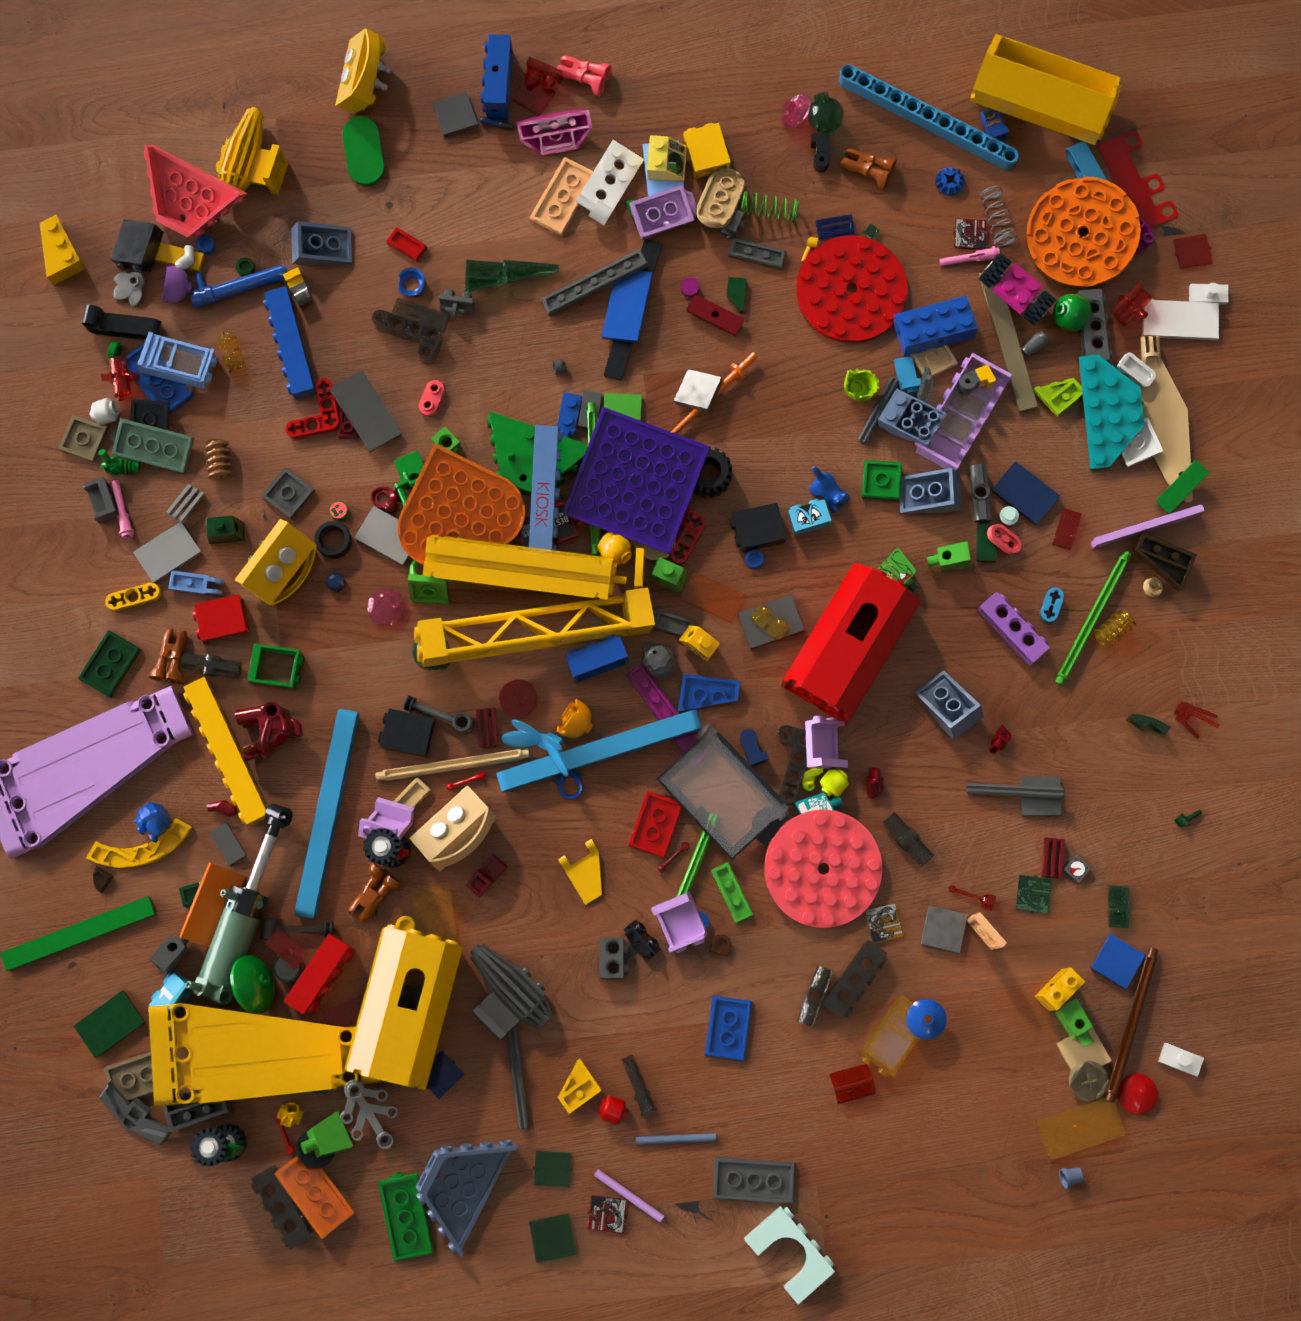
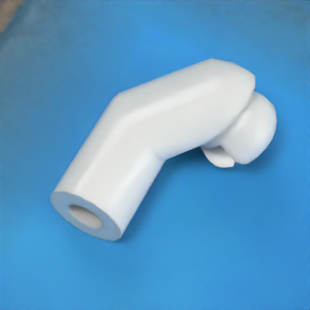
M191 245L184 247L185 255L175 262L176 267L185 270L193 265L194 247Z

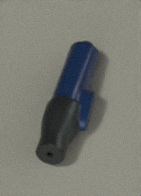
M483 117L479 119L480 123L484 125L514 130V124L502 118L491 119Z

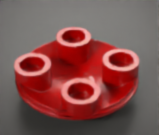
M1139 1073L1130 1074L1121 1081L1118 1099L1128 1112L1145 1114L1156 1105L1158 1090L1153 1080L1148 1076Z

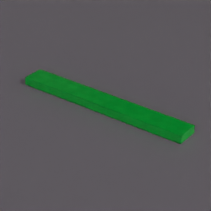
M147 896L0 952L5 970L11 971L156 915L151 897Z

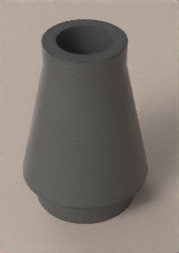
M1042 331L1036 332L1021 348V351L1026 357H1029L1046 348L1050 341Z

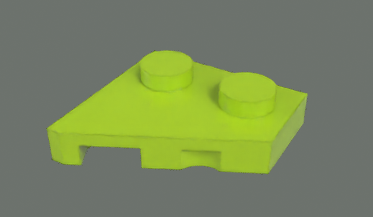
M1074 378L1066 379L1063 382L1050 383V385L1042 387L1037 386L1033 389V392L1057 417L1083 396L1082 386Z

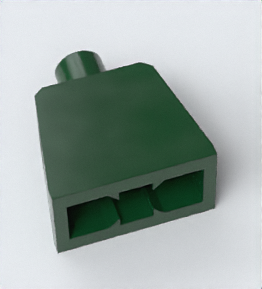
M234 516L206 518L209 544L245 541L244 522Z

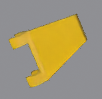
M592 839L585 843L590 854L570 865L565 855L558 859L585 905L602 895L599 851Z

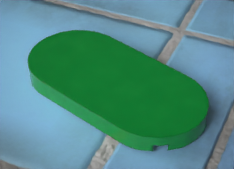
M364 116L354 117L344 125L342 130L348 173L351 179L359 185L372 186L379 181L385 172L379 131L375 122L370 118Z

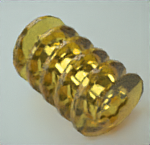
M1118 609L1116 614H1113L1110 619L1105 621V624H1101L1099 629L1094 631L1095 640L1103 649L1109 651L1110 648L1107 644L1109 643L1114 646L1115 642L1113 639L1120 641L1119 634L1127 635L1124 629L1131 631L1132 627L1130 624L1136 626V622L1128 612Z

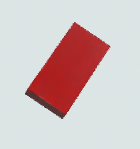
M397 227L386 241L388 245L416 262L419 261L427 249V245Z

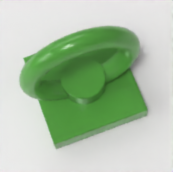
M413 560L408 576L411 602L449 605L448 584L451 580L417 575V568L420 563Z

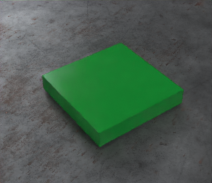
M864 460L861 497L866 499L900 500L902 462Z

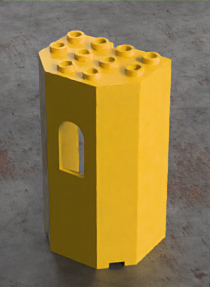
M995 34L984 57L970 101L1095 145L1097 140L1101 141L1104 131L1108 126L1110 116L1118 101L1122 84H1119L1121 77Z
M394 925L382 928L344 1069L346 1071L357 1072L363 1076L426 1090L463 947L458 946L459 942L445 940L444 942L441 941L442 937L433 934L426 935L425 937L422 936L421 931L413 929L407 930V932L401 931V927ZM413 968L420 969L425 976L417 1011L397 1006L405 975Z

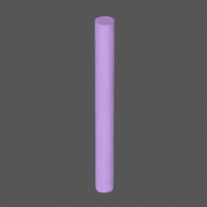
M598 1169L594 1174L596 1178L657 1221H662L664 1217L662 1213Z

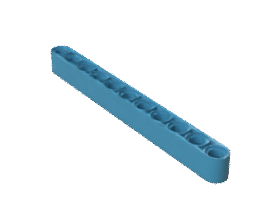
M844 65L841 68L839 84L843 88L1004 170H1011L1015 167L1019 156L1015 148L852 65ZM844 75H850L851 77L846 78ZM865 83L867 86H861L860 84ZM893 99H896V100H898L899 102H898V103H895V102H893L892 100H893ZM912 107L915 109V111H911L908 108ZM924 116H930L931 119H926ZM940 124H946L948 127H942ZM957 132H961L964 135L960 136L957 134ZM973 141H979L980 144H975ZM1005 157L1012 158V161L1007 160Z
M339 709L337 713L296 902L295 916L315 919L318 913L359 721V712Z
M691 710L559 753L569 772L698 731L703 727L698 711ZM550 756L496 773L501 792H507L562 774Z

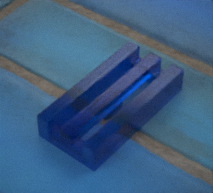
M852 214L815 221L818 240L855 234ZM849 221V223L847 224L832 225L829 227L821 228V226Z

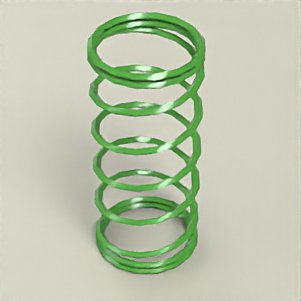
M748 191L744 192L741 211L744 212V214L745 210L746 215L750 214L756 197L755 212L756 217H759L766 198V219L769 218L775 202L776 220L779 219L785 203V221H789V218L793 210L792 223L796 222L799 200L795 199L793 201L787 219V198H784L777 218V196L774 197L769 214L767 216L766 194L763 198L760 211L757 215V193H755L753 197V201L748 212Z

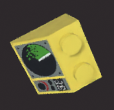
M650 135L647 167L648 179L684 181L687 146L668 136Z

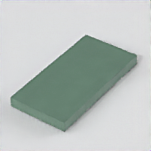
M120 418L112 455L186 474L194 437Z

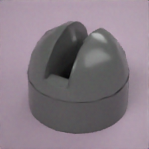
M553 360L555 375L566 371L567 367L564 360Z

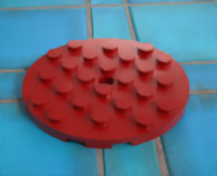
M840 236L817 246L802 263L796 283L797 302L801 313H803L809 325L821 335L843 343L866 342L877 338V336L885 331L887 332L894 325V315L901 313L906 303L907 279L897 257L883 244L862 236ZM855 285L857 291L849 293L846 287Z

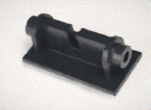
M634 920L624 929V935L633 945L639 940L641 944L636 949L644 958L650 960L661 950L658 941L646 932V927L641 922Z

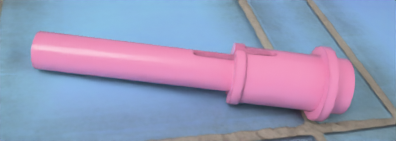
M992 246L991 249L976 250V253L939 259L940 266L975 260L977 262L995 260L1000 252L998 247Z
M114 480L111 483L119 513L117 516L120 527L119 535L123 539L133 537L134 529L131 527L129 514L126 513L119 480Z

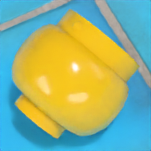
M612 532L604 535L597 547V551L601 553L603 558H614V563H617V565L627 563L632 555L630 541Z

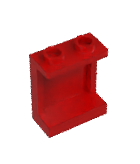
M239 594L194 604L193 618L195 622H198L196 633L198 639L204 644H208L211 640L237 634L242 636L250 634L244 601Z

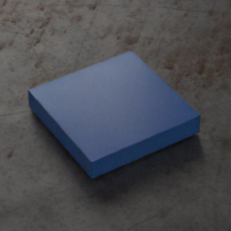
M1109 934L1090 968L1123 989H1126L1144 959L1145 954Z

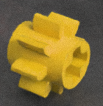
M293 1102L281 1105L277 1118L281 1119V1125L289 1128L295 1124L299 1125L303 1116V1111H299L300 1105Z

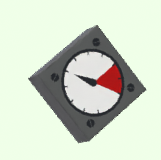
M1075 855L1063 871L1079 883L1091 867Z

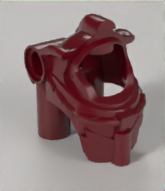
M268 702L264 706L239 709L235 712L238 725H242L243 728L260 727L258 741L245 746L242 750L245 761L259 759L261 756L270 758L271 753L286 738H294L296 735L299 737L303 736L301 723L290 717L287 709L275 702Z

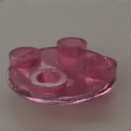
M801 93L792 100L787 99L784 102V111L781 123L784 126L793 128L799 125L808 115L811 100L805 93Z
M385 588L376 591L370 597L367 608L369 616L375 623L389 626L397 623L404 617L406 606L404 598L399 592Z

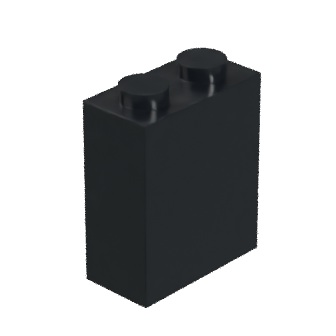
M124 219L110 260L121 270L132 269L139 273L143 271L151 272L164 231L154 223Z
M778 503L733 512L730 524L732 530H736L737 536L734 537L736 548L740 547L741 553L786 542Z
M389 708L388 713H385L383 716V724L385 726L383 732L380 731L378 743H380V747L383 749L427 758L436 720L432 717Z

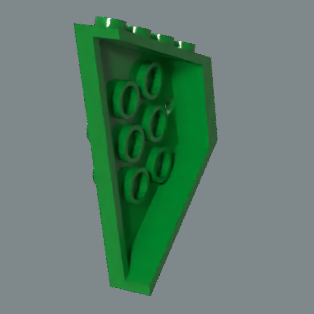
M489 411L490 417L487 418L488 428H492L493 435H490L491 445L496 448V453H493L495 464H499V471H496V473L511 481L520 493L531 497L535 426ZM563 436L562 442H559L558 450H562L561 461H558L557 469H561L560 481L557 480V485H561L566 480L567 475L579 470L588 444ZM522 475L527 476V480L524 482L520 480Z

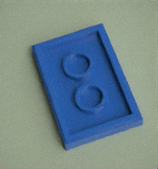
M713 996L705 1049L706 1056L744 1061L752 1001Z

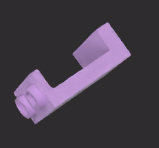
M814 716L813 720L805 721L807 768L827 770L848 768V760L839 759L837 728L845 726V722L838 721V718L825 719V716Z
M378 797L375 801V811L368 819L362 818L360 820L358 836L367 838L366 836L371 833L370 831L377 830V828H385L397 834L398 839L401 840L413 824L415 808Z
M690 891L651 908L653 915H657L670 946L668 948L669 952L675 950L676 953L687 949L686 945L693 943L696 946L705 942L704 938L708 936V933Z

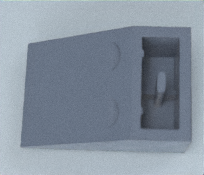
M896 388L878 418V428L896 437L928 446L945 418L946 413Z

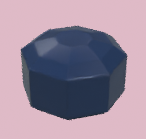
M332 573L327 577L326 584L331 591L339 592L345 588L346 580L340 573Z

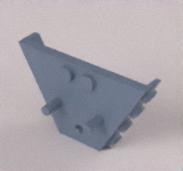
M501 1140L498 1144L481 1142L479 1146L461 1144L459 1148L441 1146L439 1150H434L416 1185V1189L419 1192L416 1196L422 1205L427 1204L429 1208L427 1214L433 1222L437 1220L440 1226L437 1229L443 1238L448 1237L450 1240L448 1246L454 1255L458 1253L461 1258L463 1257L462 1248L511 1151H516L518 1147L512 1140Z

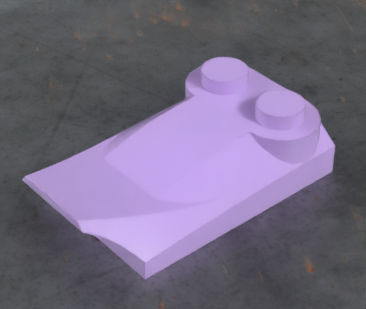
M682 185L630 202L631 212L641 239L650 238L655 234L693 222L697 216V205L693 193L685 190Z

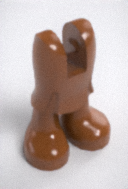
M847 148L845 151L847 158L841 160L840 166L846 170L860 173L865 177L870 176L876 179L878 188L884 191L890 175H892L895 169L897 159L892 157H875V155H868L859 150ZM873 165H874V166H877V167H879V168H881V169H883V170L873 168Z
M167 628L163 636L162 648L158 654L157 664L149 672L148 678L159 682L167 680L171 683L182 685L185 682V676L180 672V663L183 661L182 654L187 640V631L179 630L176 644H172L174 630ZM167 661H170L171 663L166 675Z
M373 862L369 866L371 876L366 885H363L361 892L352 901L347 911L353 915L362 905L365 909L358 918L362 923L371 917L376 907L384 900V897L390 890L398 889L402 884L394 876L387 874L386 870ZM385 877L378 891L375 890V887L378 885V883Z

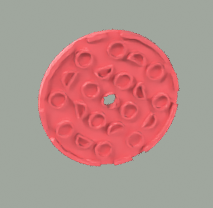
M820 809L807 811L787 821L772 838L764 863L766 885L777 906L795 921L817 928L840 926L860 916L874 900L882 878L881 854L871 833L853 817L834 810ZM821 863L828 865L829 870L825 874H820L818 871V866Z

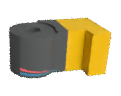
M298 267L283 274L299 307L313 301Z
M987 364L962 375L957 388L961 394L969 395L974 389L985 386L986 389L994 387L996 378Z

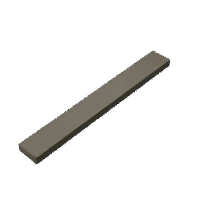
M998 278L990 289L980 281L1006 371L1012 374L1009 382L1018 413L1037 409V402L1008 304L992 291L1000 279Z

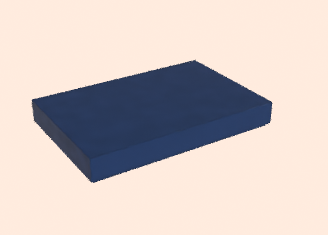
M1016 461L991 490L1034 525L1040 522L1060 497L1059 494Z

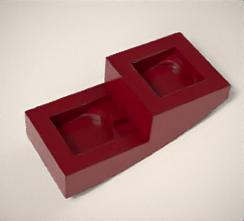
M491 854L465 885L480 898L508 866L494 854Z

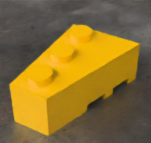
M57 215L41 222L40 231L46 276L49 281L56 285L85 270L86 267Z

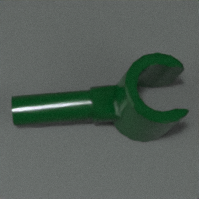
M1199 809L1187 817L1182 813L1174 821L1180 827H1183L1193 818L1202 814V811Z

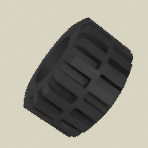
M710 447L704 465L710 464L717 467L720 474L711 481L698 478L694 494L697 496L701 494L702 498H706V495H709L710 498H714L715 494L717 496L721 495L722 491L725 492L727 490V486L730 485L732 478V464H730L729 457L726 458V453L723 451L720 453L718 448L715 447V450H711Z

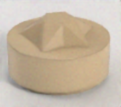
M1151 577L1144 581L1143 589L1146 595L1155 597L1162 593L1163 585L1158 578Z

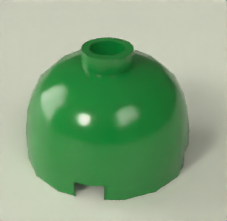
M1067 294L1060 297L1053 308V318L1060 328L1071 332L1082 330L1088 323L1086 321L1088 315H1091L1089 300L1079 294Z

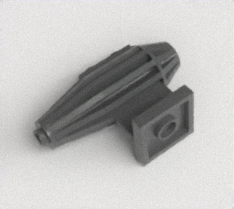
M478 944L470 951L472 954L470 959L492 991L472 1010V1014L499 1041L519 1021L540 1029L554 1015L543 992L545 988L538 981L534 983L529 978L531 974L525 967L520 968L485 944L482 946Z

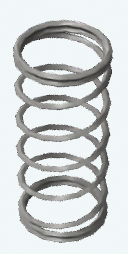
M999 186L985 189L979 196L983 200L982 206L987 208L984 214L990 217L987 223L993 226L990 229V233L995 235L993 238L994 246L1003 247L1016 241V234H1008L1013 232L1014 228L1005 229L998 234L993 233L992 229L995 226L1008 224L1012 219H1004L995 225L990 224L989 220L992 217L1003 216L1009 210H1001L992 216L987 215L986 212L989 208L1004 205L1006 201H998L989 207L984 205L985 200L1003 195L1002 187ZM993 190H1000L999 192H995L987 197H982L987 192ZM1008 237H1014V238H1013L1012 240H1010V241H1007V242H1004V243H997L998 241H1000V240H1002V239H1005V238H1008Z

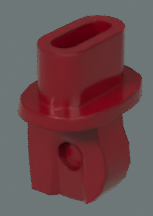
M1004 725L998 728L992 738L989 749L992 754L1003 750L1011 740V733Z
M876 767L869 768L870 776H867V796L870 799L881 795L884 789L882 784L884 777L881 776L880 769Z

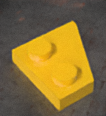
M581 1059L577 1060L558 1096V1099L569 1114L602 1091Z

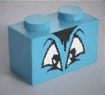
M814 499L804 506H801V504L792 506L787 514L794 536L829 526L832 521L825 499L821 501Z

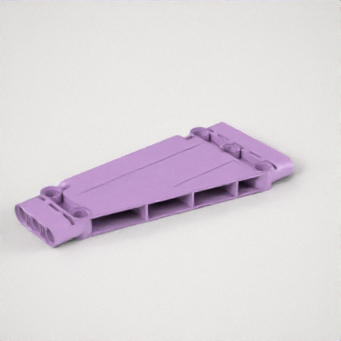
M172 685L151 695H144L138 701L124 703L14 753L12 758L0 760V840L9 859H13L33 849L42 848L167 749L171 748L173 744L194 735L180 699ZM148 701H152V707L145 709V704ZM163 735H166V742L160 744V738ZM9 765V771L4 774V767ZM20 800H23V806L20 809H18V802ZM34 835H37V842L35 844H32V837Z

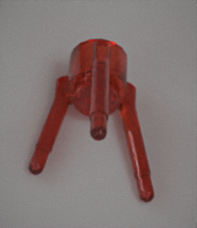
M1182 700L1173 712V714L1177 715L1175 720L1179 721L1197 739L1199 735L1189 726L1184 718L1188 720L1193 715L1216 728L1220 727L1219 724L1195 711L1213 718L1218 717L1216 714L1193 706L1188 702L1185 703Z

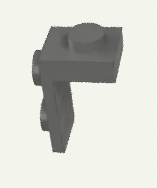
M737 210L730 226L711 228L703 223L701 225L710 232H719L723 237L736 238L739 230H743L746 220H744V212Z

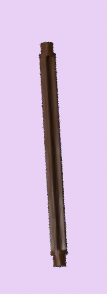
M1152 947L1149 948L1148 954L1145 956L1108 1089L1106 1090L1107 1096L1105 1100L1114 1103L1116 1096H1118L1157 961L1158 950Z

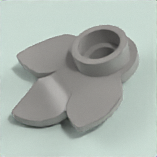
M126 272L118 273L114 277V281L118 284L114 289V299L123 300L128 298L131 306L135 307L143 297L142 288L145 284V279L139 272H131L130 274Z

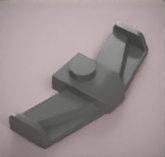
M112 1080L99 1096L100 1100L121 1123V1126L129 1132H134L161 1146L171 1135L172 1132H170L169 1127L147 1117L152 1109L137 1098L130 1104L114 1086Z

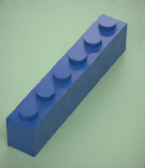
M286 286L265 292L266 299H263L266 310L270 311L271 316H268L270 326L275 329V333H272L275 344H279L280 349L277 350L280 361L283 360L284 367H282L283 375L285 378L288 377L289 384H286L288 393L293 395L295 400L317 394L290 293Z

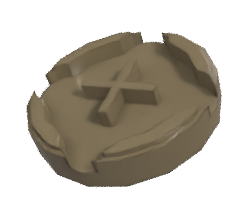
M1084 1061L1079 1063L1071 1070L1069 1075L1070 1090L1078 1099L1085 1102L1097 1100L1106 1093L1109 1085L1108 1074L1096 1062Z

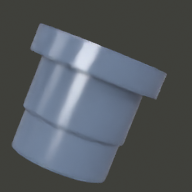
M1079 1167L1071 1169L1062 1168L1059 1170L1060 1181L1065 1189L1083 1182V1174Z

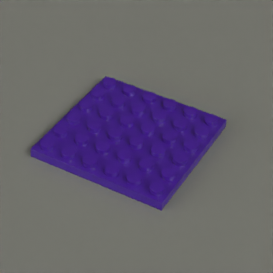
M603 407L562 514L670 554L710 446Z

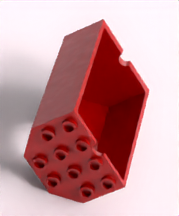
M854 563L783 678L781 687L804 701L815 705L829 716L838 718V721L845 722L847 726L921 602L918 600V597L904 587L901 581L888 578L884 571ZM864 604H872L878 610V617L863 642L846 633V630L860 607Z

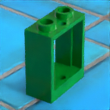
M254 643L247 681L254 685L296 690L297 686L301 683V674L299 672L300 667L304 665L305 657L298 649ZM265 653L295 657L290 683L260 679Z

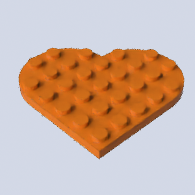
M434 443L399 516L398 537L405 552L413 560L423 565L426 557L427 537L431 535L507 544L517 536L524 523V501L517 487L505 477Z

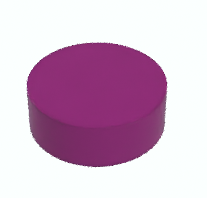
M694 278L684 279L681 283L682 294L686 297L697 295L699 292L698 281Z

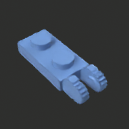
M172 570L168 589L200 595L222 596V591L208 589L209 583L224 585V580L213 578L209 575Z

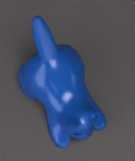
M813 466L812 469L816 479L809 487L811 494L814 497H823L830 510L837 512L838 506H844L846 501L850 500V496L836 484V480L831 473H822L819 468Z

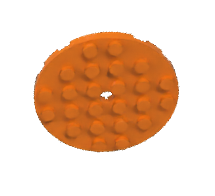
M1095 177L1065 180L1044 193L1030 214L1027 224V244L1030 255L1039 270L1059 284L1074 288H1087L1104 284L1118 276L1132 261L1140 241L1139 214L1126 192L1107 180ZM1081 228H1086L1089 234L1080 237L1078 231Z

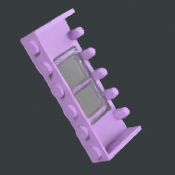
M974 353L971 354L970 358L966 357L961 365L963 370L960 374L956 373L952 380V383H954L951 389L947 388L942 397L945 399L943 404H938L936 407L945 412L946 416L929 445L915 443L917 445L915 453L944 469L953 468L957 471L1012 376L1011 373ZM988 364L996 378L994 387L986 389L985 386L974 389L969 395L961 394L957 388L961 376Z

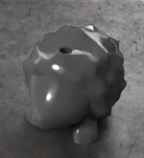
M644 642L642 666L645 667L651 676L664 679L675 671L674 653L666 644L660 645Z

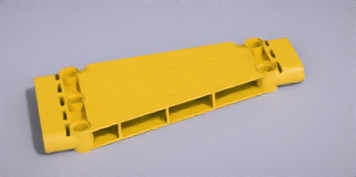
M183 1003L149 1006L154 1106L219 1102L343 1087L348 1083L343 1080V1075L347 1072L344 1068L356 1026L340 1027ZM168 1007H170L171 1021H169ZM184 1007L186 1010L185 1017L177 1018L175 1016L176 1008ZM169 1027L172 1028V1041H170V1028H169ZM345 1030L349 1031L352 1035L348 1042H343L340 1039V1034ZM171 1047H173L174 1061H171ZM182 1047L186 1048L189 1052L186 1059H181L177 1055L178 1050ZM172 1068H174L175 1082H173ZM357 1072L354 1073V1079H353V1080H358V1073H357ZM361 1075V1082L363 1084L380 1083L379 1079ZM173 1089H175L176 1102H174ZM182 1089H189L191 1091L190 1099L183 1100L180 1097V1091Z

